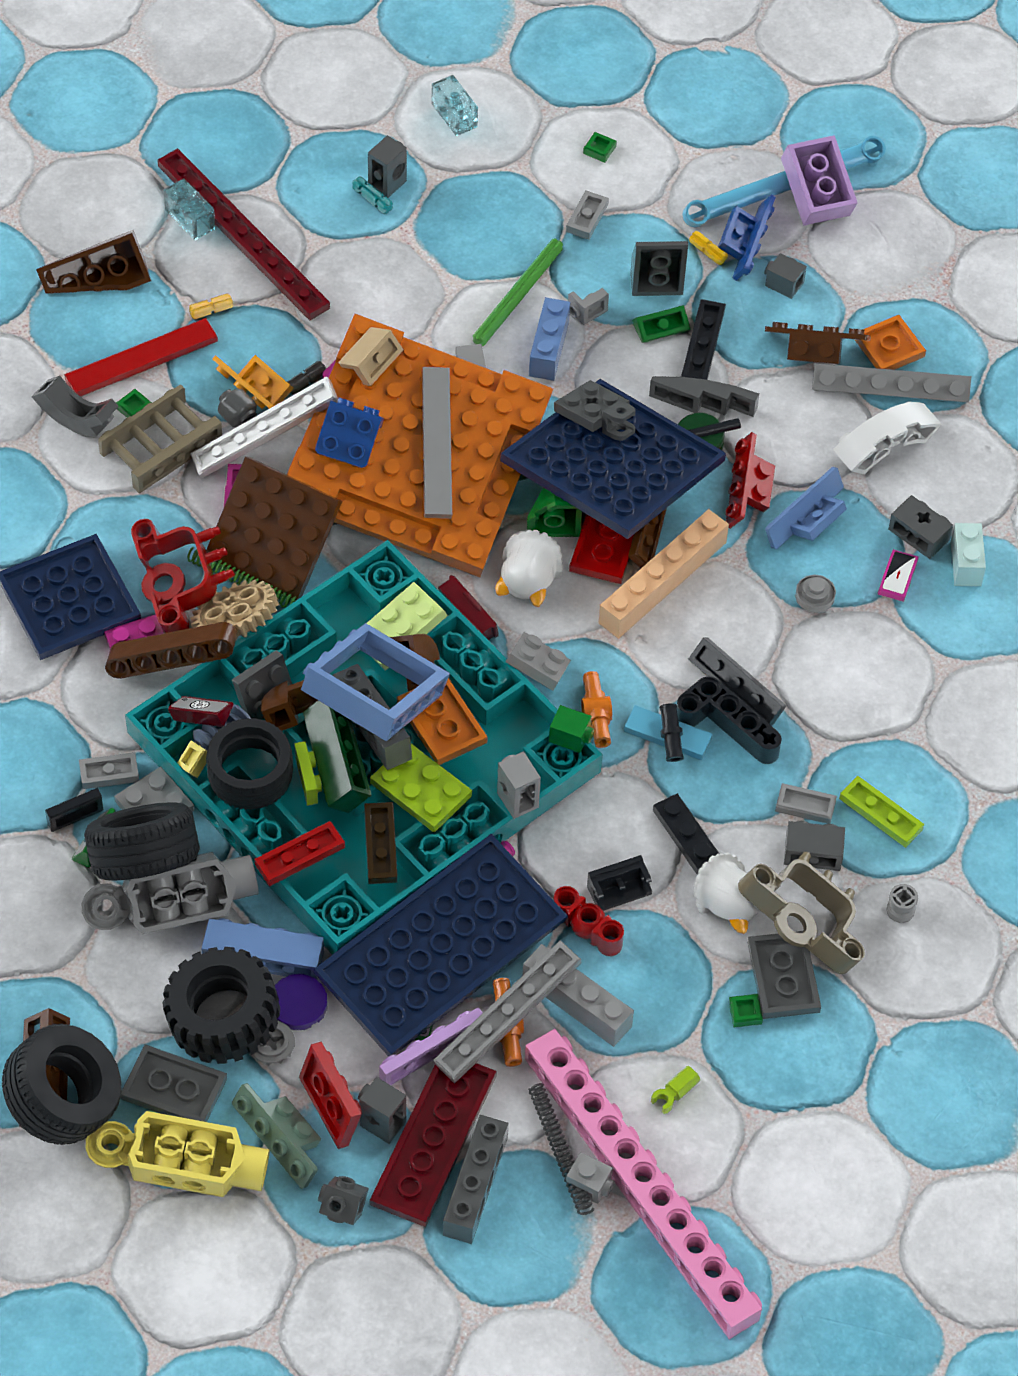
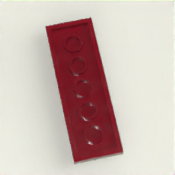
M476 1063L454 1083L434 1065L370 1198L371 1206L426 1227L497 1076L496 1070Z

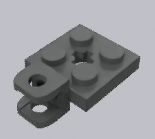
M591 380L554 402L555 412L592 432L602 427L603 434L619 441H623L635 433V426L626 421L630 417L635 416V408L629 404V400Z

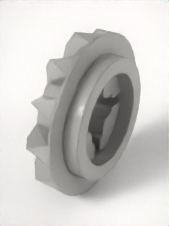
M278 1021L276 1030L274 1032L269 1031L271 1040L273 1042L278 1041L276 1043V1050L274 1051L270 1046L264 1047L265 1045L260 1044L258 1045L259 1051L253 1054L257 1062H265L268 1066L275 1062L281 1064L285 1058L291 1057L295 1047V1037L292 1030L286 1024Z

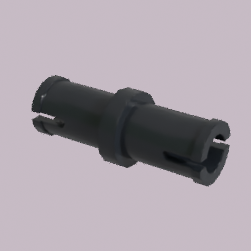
M663 704L659 707L663 728L660 734L661 738H664L666 761L678 762L683 760L684 756L681 743L683 730L679 727L677 704Z

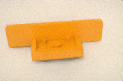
M216 355L212 358L218 364L216 370L227 379L230 376L236 379L233 385L238 389H243L246 393L247 391L254 395L252 400L262 410L265 406L270 409L281 403L294 389L256 355L252 357L239 374Z

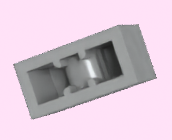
M524 751L517 755H509L498 763L497 794L513 819L539 808L541 777Z

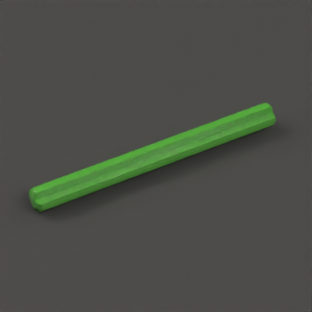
M554 238L547 244L473 334V342L475 344L484 346L563 250V243Z

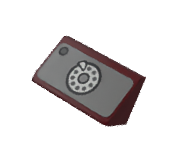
M182 696L170 705L168 711L174 721L223 727L234 704L228 701Z

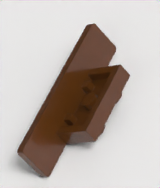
M773 322L772 327L765 326V332L790 334L787 360L840 364L842 339L871 340L870 335H864L865 330L849 328V333H839V327L823 326V331L813 330L814 325L798 324V329L788 328V323Z

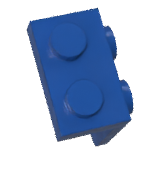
M339 397L337 402L330 401L315 450L318 454L361 468L366 467L384 418L378 416L379 410L364 406L362 411L353 408L354 402Z

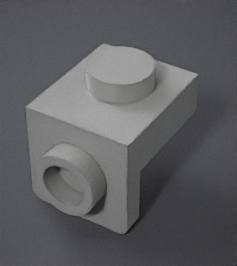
M580 1152L566 1176L567 1182L593 1194L592 1201L597 1204L602 1196H609L615 1183L612 1180V1167Z

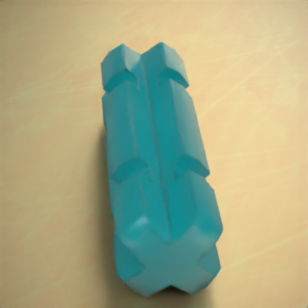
M358 176L353 180L352 188L373 206H378L377 209L383 214H387L393 209V202L384 197V194L368 183L363 177Z

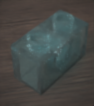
M454 75L432 83L431 104L455 136L478 127V106Z
M184 178L163 190L165 210L194 240L215 230L214 208Z

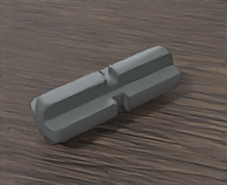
M316 361L303 370L304 373L300 372L287 382L294 388L290 393L295 395L309 386L308 382L313 383L322 377L326 366L321 361Z

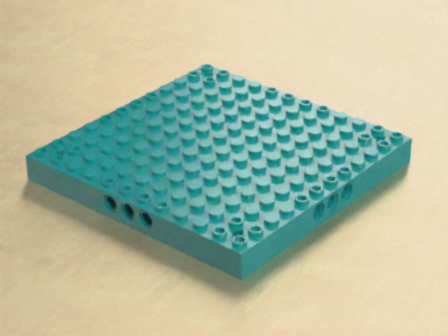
M389 540L272 616V619L266 620L265 626H257V632L250 631L247 633V637L242 636L236 640L230 657L200 664L125 714L127 733L158 767L161 766L194 806L241 857L250 855L255 872L266 884L267 882L255 866L256 858L329 821L332 822L344 840L345 848L269 886L311 933L324 937V947L332 955L487 836L492 834L500 843L503 840L506 841L601 773L603 754L591 742L584 744L581 753L549 742V728L558 709L518 669L506 663L507 658ZM415 582L448 615L427 634L436 643L440 655V660H434V664L450 673L449 680L487 735L486 744L440 765L472 790V797L441 827L432 832L370 784V777L383 764L352 720V726L372 794L371 797L351 812L346 813L328 807L322 786V792H318V804L307 806L295 760L294 743L306 741L308 752L312 751V745L306 729L304 715L300 713L298 714V725L282 731L288 739L293 757V774L288 790L272 805L244 810L230 806L217 797L208 779L207 764L198 778L186 772L178 765L177 762L191 741L194 742L193 731L196 729L202 730L203 724L174 721L168 708L182 696L228 701L241 707L232 679L276 650L284 657L292 684L304 680L305 674L303 672L309 663H315L325 651L329 652L339 640L343 641L352 630H357L369 622ZM361 650L330 673L333 676L337 672L358 664L390 709L397 704L398 696L409 692L406 677L391 668L384 670L371 656ZM411 724L405 725L403 728L410 736L411 744L433 760ZM247 748L238 750L228 756L223 762L222 768L227 774L237 779L254 780L272 772L278 761L272 754L262 749ZM524 751L541 777L539 808L513 819L497 794L498 763L509 755H517ZM316 763V768H312V769H313L314 775H319V771H318V767H317V763ZM393 802L397 883L368 884L364 803Z

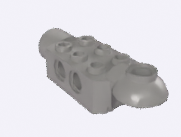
M213 852L197 855L192 862L168 872L124 880L122 886L112 884L94 886L83 898L81 903L82 915L91 927L99 930L116 928L129 917L134 926L142 934L228 915L232 900L258 895L259 891L250 855L220 861ZM106 899L112 901V906L109 910L100 911L97 909L100 901Z

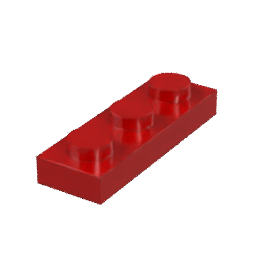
M329 821L256 858L255 866L267 884L271 886L344 849L345 842L332 822Z

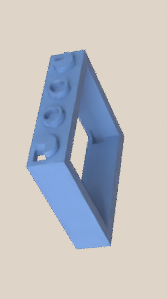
M365 623L359 629L352 630L343 641L339 640L329 652L325 651L315 663L307 665L303 672L305 679L301 690L381 739L388 741L442 695L450 673ZM361 650L419 686L388 710L330 675V673Z

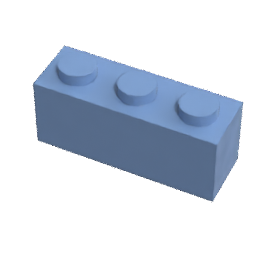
M545 297L530 354V377L555 380L569 325L571 302Z

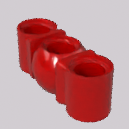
M571 886L558 888L554 893V901L567 914V920L564 922L566 926H571L578 937L591 939L590 944L597 946L601 954L614 956L620 953L624 937L623 925L616 920H612L609 915L605 917V913L600 906L586 903V898L579 896L575 888ZM561 903H569L571 905L563 906ZM590 919L594 922L586 923L583 920ZM606 936H613V937H615L616 939L609 940V939H606L605 937H606Z

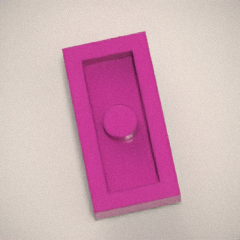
M152 615L105 631V638L109 649H111L118 642L164 634L156 615Z

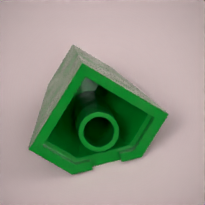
M543 488L527 516V530H538L539 533L545 532L550 537H579L582 511Z

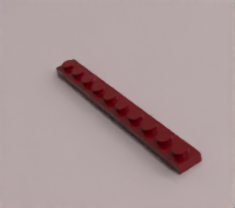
M178 148L157 160L158 167L309 321L330 309V301Z

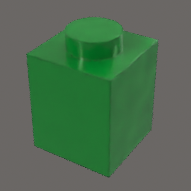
M560 705L549 728V742L581 753L584 744H589L594 734V728L591 727L592 716Z

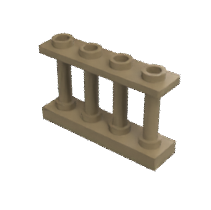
M182 385L168 390L162 397L153 403L147 404L132 417H127L112 430L104 432L98 439L99 452L103 457L114 451L132 469V485L139 494L191 460L192 456L190 453L222 436V423L216 416L207 421H202L185 405V388ZM176 410L195 429L186 435H182L164 417ZM156 424L174 443L165 449H161L144 431ZM132 438H136L153 457L144 463H140L123 444Z

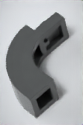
M60 375L48 379L32 396L35 402L56 422L77 434L88 437L97 436L114 418L112 413L119 407L113 399L100 403H92L83 399L69 387Z

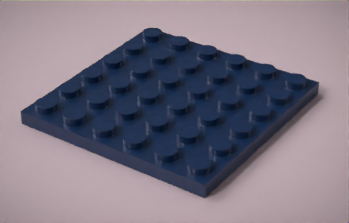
M599 379L596 381L597 384L629 400V404L635 408V416L626 420L635 426V433L623 441L615 440L603 434L602 427L592 432L555 412L501 453L500 461L629 539L725 461L726 453L604 380Z

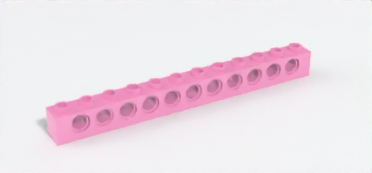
M553 1029L525 1045V1060L544 1084L596 1158L613 1168L612 1179L615 1181V1184L728 1339L733 1338L760 1320L762 1303L755 1292H749L743 1284L744 1278L736 1267L732 1268L729 1265L723 1248L718 1243H713L708 1236L709 1232L706 1225L700 1219L696 1220L691 1213V1207L684 1196L679 1197L673 1189L674 1184L669 1175L665 1172L662 1173L656 1166L657 1161L649 1149L645 1150L639 1143L640 1139L637 1132L632 1126L628 1127L625 1124L619 1107L615 1103L611 1104L606 1098V1092L599 1081L594 1082L589 1075V1069L582 1058L578 1059L572 1052L573 1048L566 1036L561 1037L558 1031ZM561 1062L565 1064V1066L556 1067L553 1065V1063ZM576 1084L581 1086L582 1088L579 1090H573L569 1086ZM594 1107L599 1111L591 1113L586 1108ZM605 1130H611L616 1134L608 1136L603 1134L602 1132ZM621 1153H628L632 1155V1158L624 1159L619 1155ZM639 1176H645L649 1179V1181L640 1182L636 1178ZM661 1199L664 1200L667 1204L664 1206H658L653 1201ZM680 1223L685 1228L677 1230L672 1228L671 1224ZM698 1247L702 1252L695 1254L690 1252L688 1248ZM710 1270L716 1271L720 1276L712 1278L706 1275L705 1272ZM733 1295L737 1298V1301L728 1302L723 1296Z

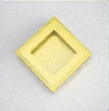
M191 741L177 763L183 770L198 778L206 765L207 750Z

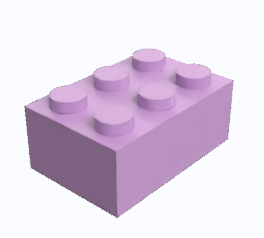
M835 135L788 145L781 160L803 226L850 216L858 202Z

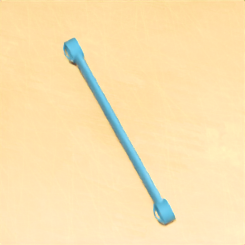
M869 136L860 144L840 150L846 169L865 162H877L885 154L886 147L883 140L879 137ZM867 142H873L877 145L865 151V144ZM879 151V156H877V157H871V156H869L870 154H873V153ZM786 172L774 174L703 201L693 200L684 208L683 220L690 227H700L709 219L731 212L736 206L742 208L767 199L771 194L775 196L789 191L791 187ZM691 206H698L702 209L691 215L688 213ZM704 215V219L702 221L692 220Z

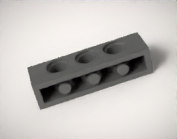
M358 664L333 674L335 678L390 710ZM353 722L387 770L412 760L410 736L404 728L399 730L388 741H385Z
M479 1115L443 1219V1236L472 1244L508 1139V1122Z

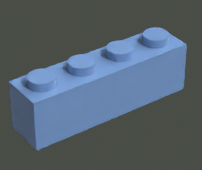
M224 918L218 920L209 919L201 950L203 954L208 952V948L217 947L218 950H224L225 946L234 947L236 952L239 949L250 952L251 957L257 956L271 974L286 977L292 974H305L318 980V977L314 974V969L322 963L324 937H319L309 932L303 934L290 932L284 928H264L254 923H234Z

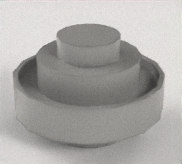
M815 574L808 575L797 584L795 598L801 608L809 612H824L833 605L836 589L828 578Z

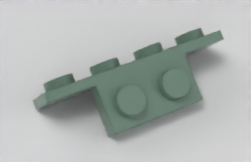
M248 1083L242 1084L232 1101V1105L266 1147L270 1149L271 1153L301 1189L308 1187L318 1168L304 1151L317 1147L321 1138L286 1096L264 1103Z

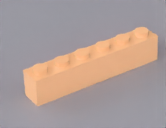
M710 509L704 512L600 604L598 623L618 639L727 543L729 524Z

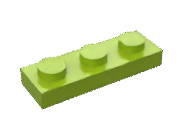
M859 776L840 793L839 799L905 848L923 831L924 823Z

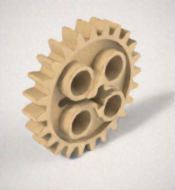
M244 580L238 586L235 582L231 588L222 587V591L216 592L210 601L198 606V610L192 612L194 616L190 618L191 625L194 628L227 622L237 629V638L240 635L247 637V632H257V626H265L264 620L273 618L271 614L277 612L278 598L271 585H265L264 581L257 584V581L253 580L248 584Z

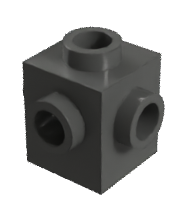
M335 1176L327 1185L323 1184L320 1190L318 1201L322 1202L319 1213L326 1215L333 1222H345L354 1225L362 1215L369 1188L356 1184L352 1178Z

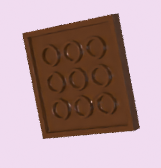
M245 457L216 525L220 528L221 534L210 540L206 552L208 553L223 547L226 548L228 555L220 559L222 560L220 564L226 562V567L228 565H231L230 569L236 567L234 571L240 569V574L245 571L244 576L247 574L250 575L248 578L254 576L253 580L259 578L257 582L264 581L273 585V589L277 587V592L282 590V594L287 592L286 596L291 594L290 598L296 596L295 600H298L304 594L342 501L251 457Z

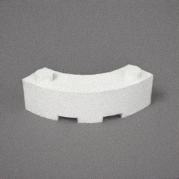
M909 401L884 410L862 423L851 433H845L833 450L852 472L865 475L877 462L889 455L891 447L899 443L903 446L915 443L925 444L942 424L924 403Z

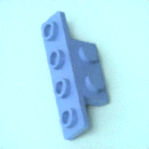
M830 468L766 526L765 531L771 548L778 549L792 535L813 541L847 510L844 501L833 498L844 488L838 468Z

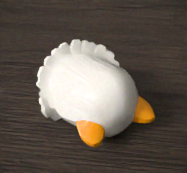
M538 530L520 531L519 534L512 535L507 540V546L502 551L503 555L501 557L504 564L501 569V577L495 586L496 595L504 596L511 594L520 599L530 600L535 607H540L545 599L546 590L551 585L553 579L560 578L562 575L563 555L557 542L548 536L547 533H539Z
M731 853L712 855L709 861L705 862L699 869L695 878L696 882L694 883L693 891L698 912L703 914L710 910L716 916L730 921L735 931L745 934L748 930V922L760 911L738 889L739 880L747 874L744 870L745 866L738 860L736 855Z

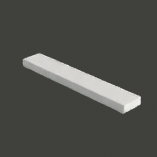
M328 377L319 380L190 453L198 475L202 478L309 419L314 413L328 408L330 401L337 402L338 397L331 380Z

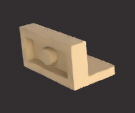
M371 327L339 361V364L343 368L354 369L362 383L371 386L403 351V348L391 330Z

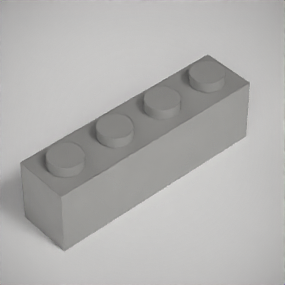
M541 944L523 963V975L550 949ZM577 969L570 973L546 996L547 999L613 1047L632 1027L634 1010Z

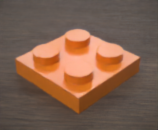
M900 315L863 329L865 330L864 335L871 336L870 341L855 340L873 366L878 369L895 370L924 358L926 354L925 348Z

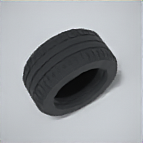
M177 802L148 804L110 813L89 823L84 833L91 870L98 878L103 880H130L168 872L192 862L200 850L193 812L187 805Z

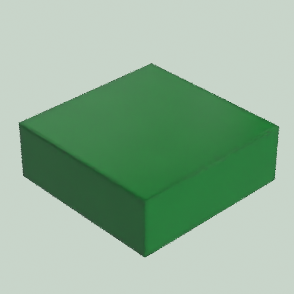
M594 132L584 146L583 154L606 163L616 148L617 141Z
M133 389L116 403L119 406L117 410L125 417H132L152 402L139 391Z
M758 994L729 997L728 1002L733 1028L761 1025L763 1023Z

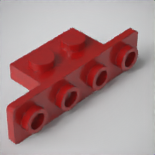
M753 432L745 438H741L735 446L736 456L735 463L732 466V483L728 490L730 494L729 503L725 511L729 529L744 519L747 504L761 512H765L770 508L775 465L754 455L757 434Z

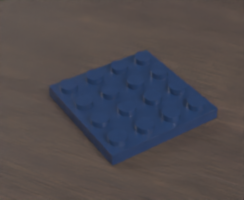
M97 533L0 571V586L40 660L103 636L107 630L141 619L139 609Z

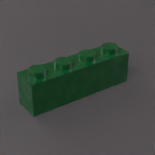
M318 700L305 710L303 715L324 789L325 800L328 807L349 813L372 796L351 720Z

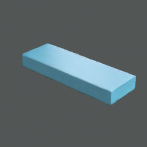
M635 705L624 726V732L665 747L664 738H661L660 731L663 729L661 714ZM679 721V727L683 730V735L681 736L682 753L702 760L712 739V733Z

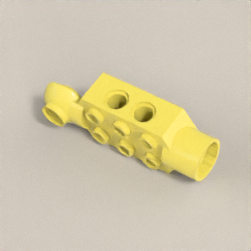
M146 1111L137 1120V1123L134 1125L135 1133H132L122 1123L107 1121L86 1138L85 1149L87 1154L99 1166L104 1168H115L121 1165L129 1166L134 1181L224 1197L233 1186L262 1191L270 1149L241 1144L235 1127ZM109 1143H113L118 1146L113 1151H108L103 1148L105 1145Z

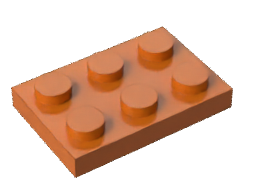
M449 678L442 695L409 722L433 760L439 765L487 743V735ZM413 690L398 696L397 703Z

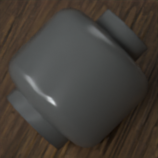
M228 389L219 397L218 413L232 427H238L257 416V404L243 389H234L232 391Z

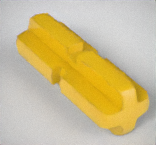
M694 231L689 237V242L716 264L722 265L728 258L727 253L713 244L702 233Z
M226 293L211 298L209 302L204 300L191 304L189 312L192 319L211 315L212 311L217 313L232 308L233 300L230 294Z

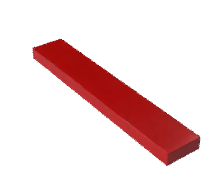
M204 318L64 374L65 381L81 397L218 342V337L207 318Z

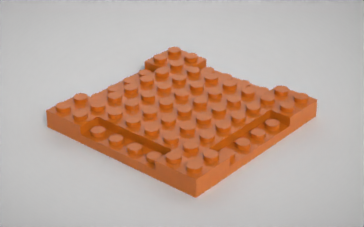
M354 314L337 354L329 379L338 398L354 402L353 408L362 411L364 406L379 410L378 416L384 418L382 426L378 430L366 467L361 468L316 452L315 447L328 410L326 408L321 412L313 414L287 475L341 500L342 504L334 520L335 523L382 541L389 540L395 546L481 577L521 475L500 461L501 453L541 423L554 388L506 370L502 374L405 338L403 331ZM369 328L391 330L403 351L371 386L364 385L354 369L340 366L339 361ZM423 367L450 368L451 518H424Z

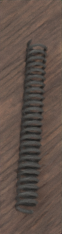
M535 1084L528 1089L537 1110V1115H539V1120H541V1125L544 1126L543 1130L546 1131L545 1135L548 1136L547 1140L550 1141L549 1145L552 1146L551 1150L554 1151L558 1166L561 1167L560 1171L563 1172L562 1176L564 1177V1182L567 1183L566 1187L569 1188L568 1192L571 1193L570 1197L573 1198L578 1214H590L595 1208L592 1207L587 1212H580V1210L587 1209L593 1204L588 1202L590 1200V1197H586L588 1192L573 1184L569 1186L571 1183L566 1181L567 1175L565 1173L570 1171L575 1160H572L573 1155H569L571 1150H567L569 1145L566 1144L567 1140L563 1139L565 1135L561 1134L563 1130L559 1129L561 1125L557 1124L559 1120L555 1119L556 1114L553 1113L554 1109L551 1108L552 1104L549 1103L550 1099L547 1098L548 1094L545 1093L544 1084Z

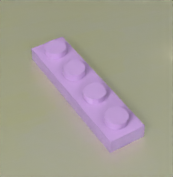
M479 1007L471 1012L465 1011L453 1023L436 1028L431 1036L422 1041H414L405 1051L397 1056L391 1055L387 1057L379 1066V1078L392 1085L433 1061L442 1050L449 1046L482 1014V1011Z

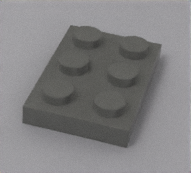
M779 934L748 937L747 943L763 1019L820 1013L821 1003L810 951L805 947L792 946L784 941Z
M144 1044L122 1089L121 1100L160 1114L207 1122L226 1083L227 1073Z

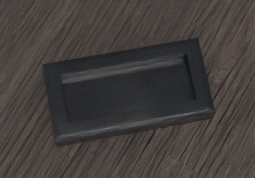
M95 788L46 809L47 825L51 832L103 811L102 795L98 788Z

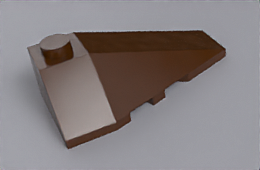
M134 230L36 269L45 293L129 290L152 281Z

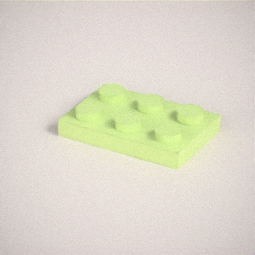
M413 582L367 624L388 637L428 634L448 615ZM374 659L384 670H387L389 668L388 666Z

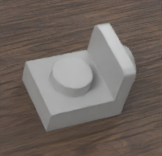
M601 288L594 293L588 294L582 300L575 292L569 293L568 301L571 302L570 315L573 318H577L583 325L589 323L608 311L609 294Z

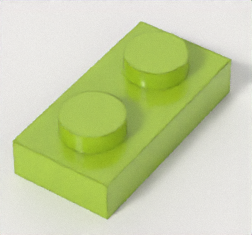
M306 741L294 743L295 760L307 806L318 804V792H322L320 776L313 773L312 768H316L314 752H308Z

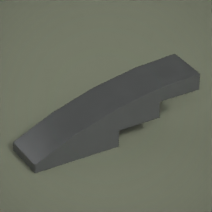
M653 376L650 381L649 391L650 397L693 413H698L700 408L703 407L726 415L730 408L754 417L757 411L760 394L741 387L711 380L669 376Z

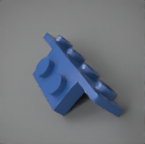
M772 194L759 205L755 217L738 206L730 213L718 247L739 260L732 277L736 281L743 275L747 276L754 266L752 260L761 248L760 238L766 233L768 229L766 222L775 210L773 203L776 197Z

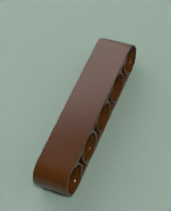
M220 622L118 642L110 649L105 670L111 677L122 679L225 659L233 653L238 632L232 624Z

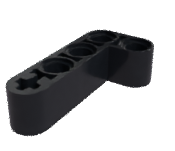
M710 676L703 677L679 696L677 700L678 721L695 727L708 717L759 762L772 764L779 758L782 741L780 733L718 679Z

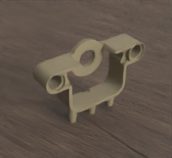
M803 852L797 860H793L779 874L767 865L760 863L755 865L739 880L738 889L740 893L774 921L778 934L792 946L805 947L838 974H846L864 958L865 949L863 945L847 932L856 914L855 904L852 901L855 891L852 888H848L846 892H843L831 882L832 871L826 870L822 874L809 864L811 858L809 852ZM786 878L793 880L807 893H811L819 903L834 915L837 925L831 937L822 932L816 938V922L807 909L799 904L786 902L775 893ZM788 916L799 919L803 925V933H796L789 927L787 923Z

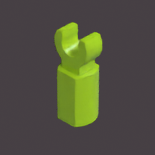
M686 1066L665 1085V1089H658L652 1094L651 1103L654 1104L659 1099L666 1100L667 1103L663 1105L662 1113H669L672 1110L674 1101H679L700 1082L698 1073L690 1066Z

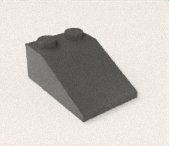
M688 241L636 242L631 257L630 269L632 296L683 295Z

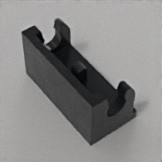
M642 855L588 872L587 888L595 905L600 906L605 911L652 895V889L649 884L652 880Z

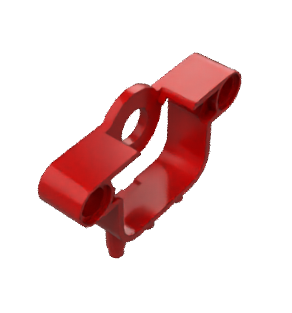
M140 519L131 528L138 558L147 571L141 583L142 592L146 599L152 602L158 622L166 633L189 629V622L185 611L210 601L216 594L217 585L235 576L233 569L213 574L210 563L227 556L228 552L223 547L207 553L202 544L221 534L220 528L216 526L195 533L192 528L183 526L160 535L153 522L149 519ZM195 544L204 570V579L196 587L183 591L186 585L185 575L180 567L175 564L162 563L153 568L149 565L148 561L155 555H164L185 545ZM160 577H172L173 583L168 590L159 592L154 589L155 582Z

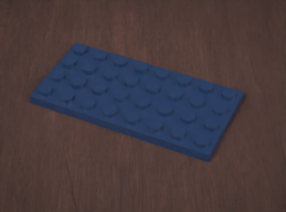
M490 834L314 969V974L389 1057L402 1050L565 922L567 914L504 846Z

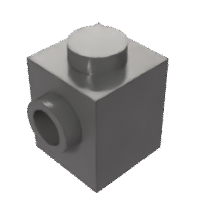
M780 253L765 268L764 274L767 275L765 286L792 299L804 284L807 266Z

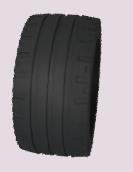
M255 718L232 721L219 729L209 743L206 756L208 779L214 793L226 804L244 810L263 808L277 802L288 790L293 774L292 750L285 734L274 724ZM247 748L262 749L272 754L278 761L272 772L254 780L237 779L227 774L222 768V764L228 756L238 750Z

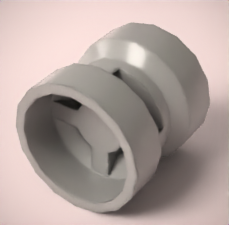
M899 884L891 889L886 908L889 918L898 923H905L914 917L918 902V893L915 888L907 884Z

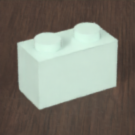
M955 523L951 538L954 586H981L986 569L982 523Z

